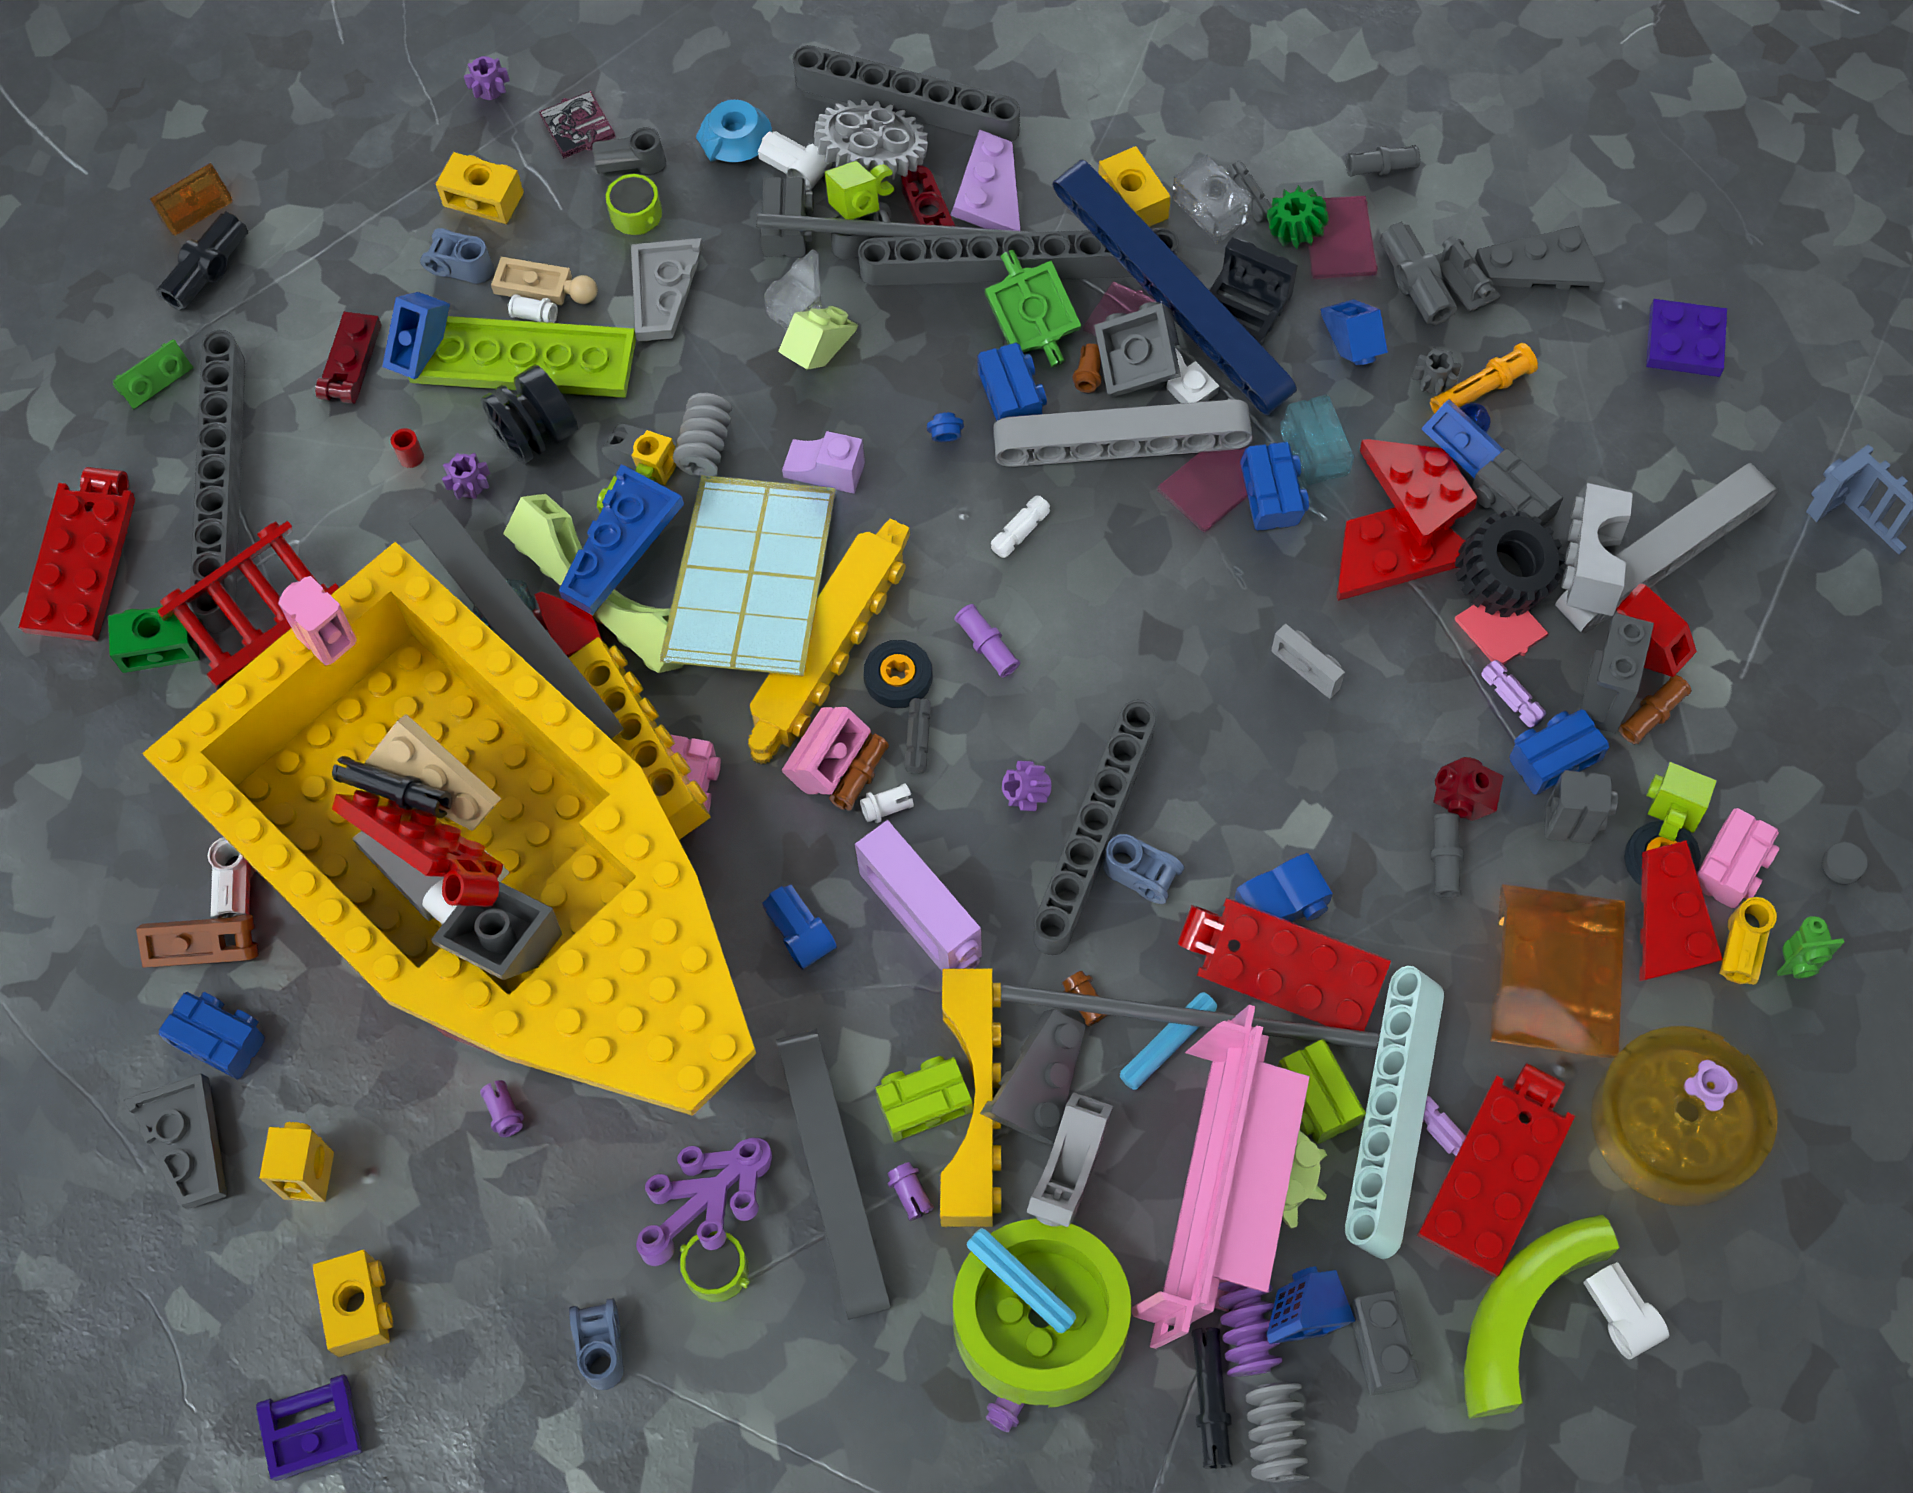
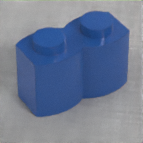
M1305 853L1236 888L1235 899L1238 902L1290 922L1303 917L1310 921L1328 910L1327 904L1330 903L1333 893L1309 853Z

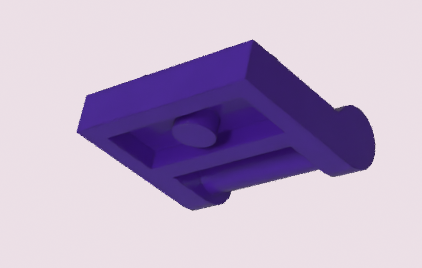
M345 1374L331 1378L329 1384L275 1402L270 1398L256 1404L271 1480L276 1482L363 1452L351 1401V1388ZM334 1401L336 1411L278 1429V1419Z

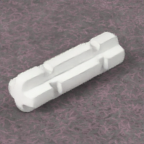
M1034 496L1026 504L1028 508H1022L1003 528L1005 532H999L991 541V549L994 553L998 554L1001 558L1007 557L1015 549L1013 545H1019L1038 525L1036 521H1042L1048 515L1050 504L1041 496Z

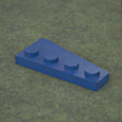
M622 464L616 473L617 480L612 490L608 489L602 501L604 507L597 521L593 520L587 532L588 539L583 549L578 550L559 589L562 599L592 616L684 505L681 495Z

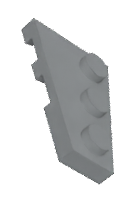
M702 238L631 244L634 319L637 342L674 338L704 247Z

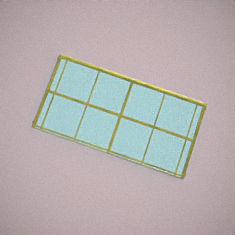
M701 475L660 654V662L804 676L836 488Z

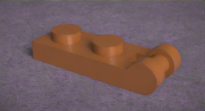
M244 914L231 918L141 924L136 928L142 968L254 959L259 956L257 943L252 940L251 930L255 928L253 915ZM224 934H234L236 945H226Z

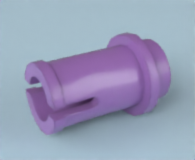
M497 1080L494 1081L497 1088L495 1093L491 1083L481 1089L480 1094L484 1098L493 1121L490 1126L493 1132H498L500 1137H508L516 1134L523 1128L522 1121L524 1116L521 1111L516 1110L506 1082Z
M907 1162L888 1172L887 1175L890 1179L888 1186L889 1188H895L908 1214L909 1221H913L922 1217L915 1200L921 1212H925V1214L931 1212L934 1206L930 1203L917 1177L920 1171L918 1168H913L910 1162Z
M998 1397L995 1403L988 1404L987 1409L989 1413L986 1419L998 1429L1009 1432L1012 1426H1018L1019 1420L1017 1417L1025 1404L1021 1403V1405Z

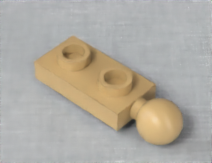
M501 257L491 284L493 293L497 295L512 297L514 294L536 300L549 298L552 303L561 306L566 294L570 295L576 303L588 304L596 298L598 292L595 281L589 276L580 275L571 280L570 268Z

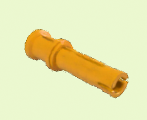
M1521 342L1515 345L1513 351L1501 358L1494 357L1490 359L1486 368L1479 373L1430 399V406L1435 414L1450 399L1456 406L1462 408L1495 388L1506 389L1512 385L1513 380L1523 374L1530 375L1536 372L1538 369L1537 358L1532 349L1527 344Z

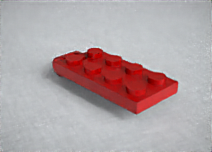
M86 467L81 474L80 491L70 490L66 483H58L18 627L24 633L98 642L135 503L134 494L128 490L129 479L125 471Z
M356 790L354 795H335L332 806L334 812L425 876L444 877L442 895L447 904L452 906L488 907L496 902L499 893L497 878L501 874L504 864L484 851L485 846L462 837L460 829L443 824L437 820V817L418 809H402L398 807L399 805L395 801L379 797L367 791Z
M1226 898L1223 906L1225 909L1222 916L1204 908L1191 905L1177 944L1190 951L1206 955L1203 967L1199 968L1197 976L1328 1027L1365 1031L1390 966V959L1230 898ZM1229 941H1239L1240 948L1238 950H1231L1228 946Z
M1525 1063L1512 1089L1503 1085L1505 1079L1499 1076L1494 1078L1417 1234L1418 1237L1495 1278L1499 1276L1575 1118L1569 1112L1563 1116L1553 1111L1564 1089L1565 1082L1528 1063ZM1519 1115H1527L1529 1118V1123H1522L1519 1119Z

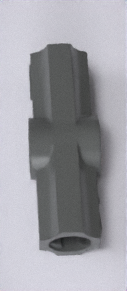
M1402 222L1391 225L1381 234L1380 243L1394 266V275L1398 288L1404 295H1411L1426 323L1436 326L1446 322L1450 316L1455 314L1457 306L1441 280V268L1436 256L1431 252L1425 253L1409 224L1405 225Z

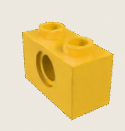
M1137 146L1099 162L1098 174L1149 227L1169 219L1171 196Z
M456 152L452 153L436 182V187L444 207L506 225L524 193L517 170L505 164L498 165L481 160L473 155L466 156Z
M287 1122L284 1128L269 1127L259 1178L284 1200L325 1202L334 1151L307 1124Z
M363 1249L312 1264L327 1349L337 1357H342L390 1343L388 1329L393 1328L394 1323L388 1302L382 1301L380 1287L384 1286L386 1281L380 1260L375 1261ZM357 1293H364L362 1306L356 1311L348 1312L347 1303L349 1299Z

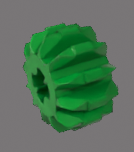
M1298 185L1295 192L1292 193L1284 189L1283 198H1272V208L1267 210L1270 233L1274 238L1279 239L1283 247L1292 242L1293 246L1298 249L1300 243L1305 241L1312 246L1313 236L1323 237L1324 226L1328 225L1329 216L1326 211V202L1322 196H1317L1313 188L1303 192V189Z

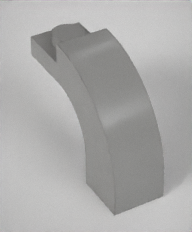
M1073 1092L1066 1104L1049 1160L1031 1196L1026 1213L1035 1215L1041 1223L1049 1226L1063 1225L1069 1227L1070 1223L1073 1224L1096 1163L1114 1106Z

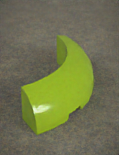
M1604 1215L1579 1219L1557 1227L1538 1237L1520 1250L1502 1268L1499 1276L1488 1287L1471 1324L1467 1356L1464 1363V1391L1469 1419L1513 1412L1523 1403L1519 1385V1355L1523 1333L1529 1316L1545 1290L1556 1280L1583 1266L1608 1260L1619 1249L1614 1230Z

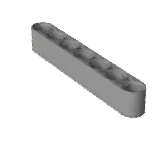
M1220 400L1002 418L993 426L995 459L997 463L1006 467L1236 450L1248 446L1253 440L1249 407L1242 400Z
M1748 463L1621 551L1615 557L1626 562L1624 588L1617 607L1640 583L1651 588L1760 511L1776 496L1778 489L1752 463ZM1568 590L1560 596L1555 604L1582 634L1590 631L1610 617L1609 615L1566 606Z

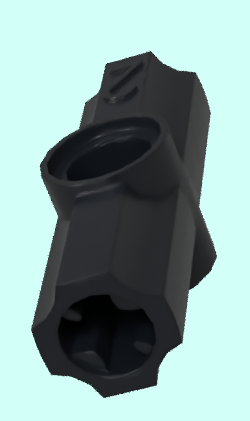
M225 211L224 214L221 213L199 240L190 239L184 243L178 255L179 264L156 289L159 296L171 307L179 311L185 309L208 281L214 283L223 277L228 265L227 258L249 233L246 225L235 215Z

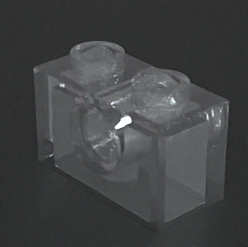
M1208 155L1174 176L1172 199L1216 244L1250 223L1253 203L1250 194L1245 188L1239 187L1229 177L1225 168L1219 164L1217 165Z

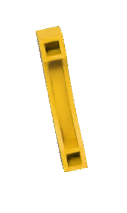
M942 969L943 1022L956 1036L967 1056L974 1078L975 1098L973 1115L967 1134L954 1158L941 1172V1227H993V1213H1001V1187H993V1171H1001V1145H993V1129H1001V1123L980 1114L985 1104L993 1100V1088H1001L999 1084L1001 1081V1063H993V1048H1001V1022H993V1008H1001V983H993L992 969Z

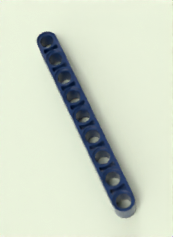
M1080 159L1053 181L1054 191L1061 201L1156 302L1163 303L1172 310L1174 321L1261 413L1269 415L1297 391V387L1290 375L1088 162Z

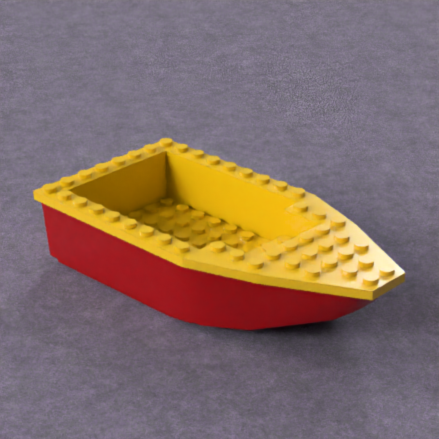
M396 542L391 544L331 595L340 604L357 638L356 644L335 662L325 666L312 653L311 649L309 650L297 639L291 628L142 753L151 765L389 1005L428 1022L448 1038L518 1064L692 1116L756 1055L697 874L641 766ZM407 714L501 798L473 831L446 817L437 818V820L443 824L460 829L462 837L482 844L492 857L504 864V867L510 873L501 883L553 908L562 935L537 968L502 980L432 943V937L442 924L435 918L428 921L353 841L352 838L361 830L332 810L336 794L354 795L356 790H362L345 783H339L333 779L332 771L334 764L344 768L347 767L337 761L338 758L348 756L353 760L365 763L397 720Z

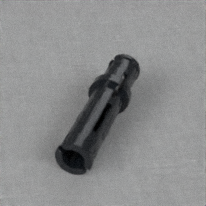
M341 756L337 760L340 764L346 765V768L336 764L333 766L332 777L335 781L393 800L402 809L411 810L415 808L432 814L437 818H443L448 813L445 810L439 809V806L449 810L451 808L452 796L449 792L424 785L417 777L406 776L404 778L353 760L348 756Z
M1206 1327L1208 1344L1206 1346L1205 1333L1202 1332V1328L1192 1330L1191 1335L1194 1345L1200 1414L1196 1416V1426L1201 1428L1203 1468L1217 1469V1450L1218 1464L1223 1469L1232 1466L1227 1428L1232 1422L1231 1415L1226 1413L1219 1339L1220 1329Z

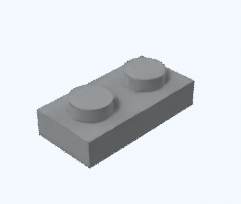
M1285 623L1275 633L1271 651L1326 697L1331 699L1340 690L1345 671L1342 670L1341 665L1335 658L1330 655H1324L1316 649L1304 633L1298 630L1294 631Z

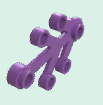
M748 1138L739 1142L731 1151L702 1153L698 1147L689 1146L684 1148L677 1158L684 1174L694 1176L703 1170H724L716 1177L672 1182L664 1174L652 1176L646 1182L645 1190L653 1203L664 1204L670 1199L692 1198L659 1227L656 1225L647 1226L639 1233L636 1247L643 1261L651 1266H658L667 1262L675 1250L672 1238L706 1208V1221L698 1227L697 1236L705 1249L715 1250L720 1248L725 1243L727 1237L723 1228L727 1191L739 1179V1191L731 1197L730 1207L738 1220L746 1221L752 1219L759 1210L756 1200L757 1180L769 1170L771 1165L772 1151L769 1144L760 1138ZM697 1158L693 1163L687 1164L689 1160ZM665 1186L661 1191L655 1192L659 1187ZM750 1202L745 1208H739L743 1203ZM717 1231L713 1237L706 1238L709 1233Z

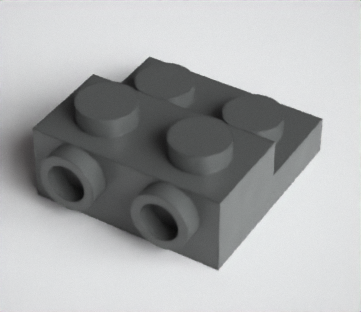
M1145 303L1139 307V311L1130 314H1111L1106 317L1105 322L1094 325L1109 396H1120L1181 377L1175 349L1179 342L1173 312L1163 303Z

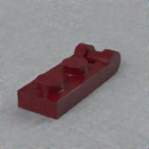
M343 312L322 378H319L316 383L315 393L317 399L331 400L334 397L340 398L343 403H356L382 325L378 316Z

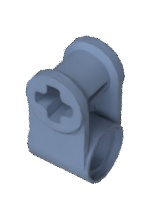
M443 228L435 229L432 234L433 242L428 252L423 253L420 258V264L423 268L434 275L447 276L475 284L489 280L494 273L493 262L485 242L481 238L455 233Z
M1119 834L1108 842L1103 861L1104 871L1109 878L1136 891L1147 900L1158 904L1166 903L1169 897L1167 891L1175 876H1180L1184 870V865L1173 855L1157 850L1128 834ZM1125 853L1133 861L1128 864H1122L1117 862L1113 855Z
M607 1299L606 1304L579 1309L578 1306L570 1307V1325L580 1373L593 1388L608 1390L615 1387L620 1382L624 1371L620 1343L621 1328L615 1299ZM602 1356L611 1358V1364L604 1373H591V1366L597 1358Z

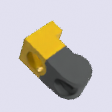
M622 423L617 424L602 448L605 457L618 466L622 464L628 468L636 469L638 464L641 463L652 467L654 471L651 476L656 478L657 483L664 486L676 468V464L673 461V453L676 448L672 438L636 426L632 427Z

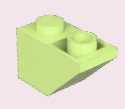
M828 306V308L824 309L811 308L810 311L795 312L778 352L807 370L824 367L856 332L858 325L847 318L848 314L845 311L834 306Z

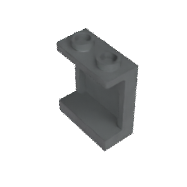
M1618 613L1613 615L1604 651L1596 649L1592 656L1580 710H1585L1595 723L1596 729L1616 734L1639 691L1654 623Z

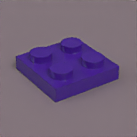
M1653 299L1650 306L1646 367L1720 377L1724 370L1727 308Z

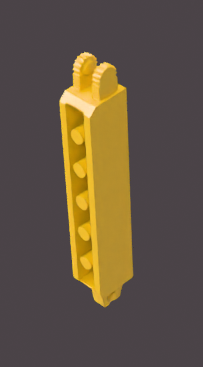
M889 519L876 535L869 531L858 534L817 598L804 676L769 673L749 705L755 727L751 731L752 734L749 735L748 746L750 747L751 758L756 763L762 765V763L770 762L773 759L772 756L776 755L782 744L790 748L796 737L801 738L807 731L812 711L816 705L819 707L823 705L829 694V684L835 675L839 676L843 673L849 661L850 650L854 644L859 645L863 641L868 630L867 623L873 614L878 615L881 612L892 583L897 585L904 574L906 565L903 563L902 553L910 536L908 526Z

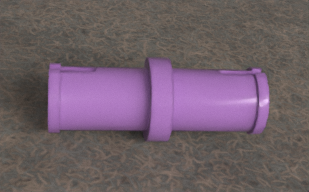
M974 604L965 606L956 614L954 620L960 624L974 642L973 648L978 654H984L1000 677L1004 678L1010 675L1019 667L1020 661L1015 658L1001 640L1002 634L997 628L990 627Z

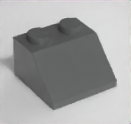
M499 882L498 897L493 905L488 907L457 906L432 937L431 941L434 945L502 980H506L537 968L561 937L562 932L553 908Z

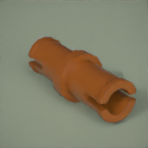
M1675 675L1670 677L1653 695H1647L1640 702L1641 707L1619 726L1621 735L1628 742L1634 745L1639 744L1657 724L1665 723L1670 718V711L1686 696L1691 694L1692 690L1688 682L1682 677Z
M872 733L869 734L834 792L830 795V801L842 810L847 809V811L852 810L864 786L873 781L875 777L874 769L884 752L889 748L888 742L883 737L875 733L873 735Z

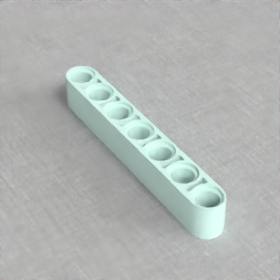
M1414 966L1401 967L1394 973L1389 983L1345 1224L1347 1239L1352 1244L1380 1259L1393 1256L1399 1250L1403 1239L1444 1000L1442 987Z

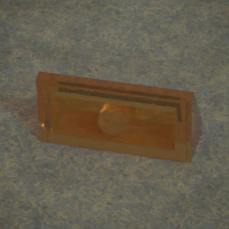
M211 163L150 198L160 220L174 236L233 201L229 191Z

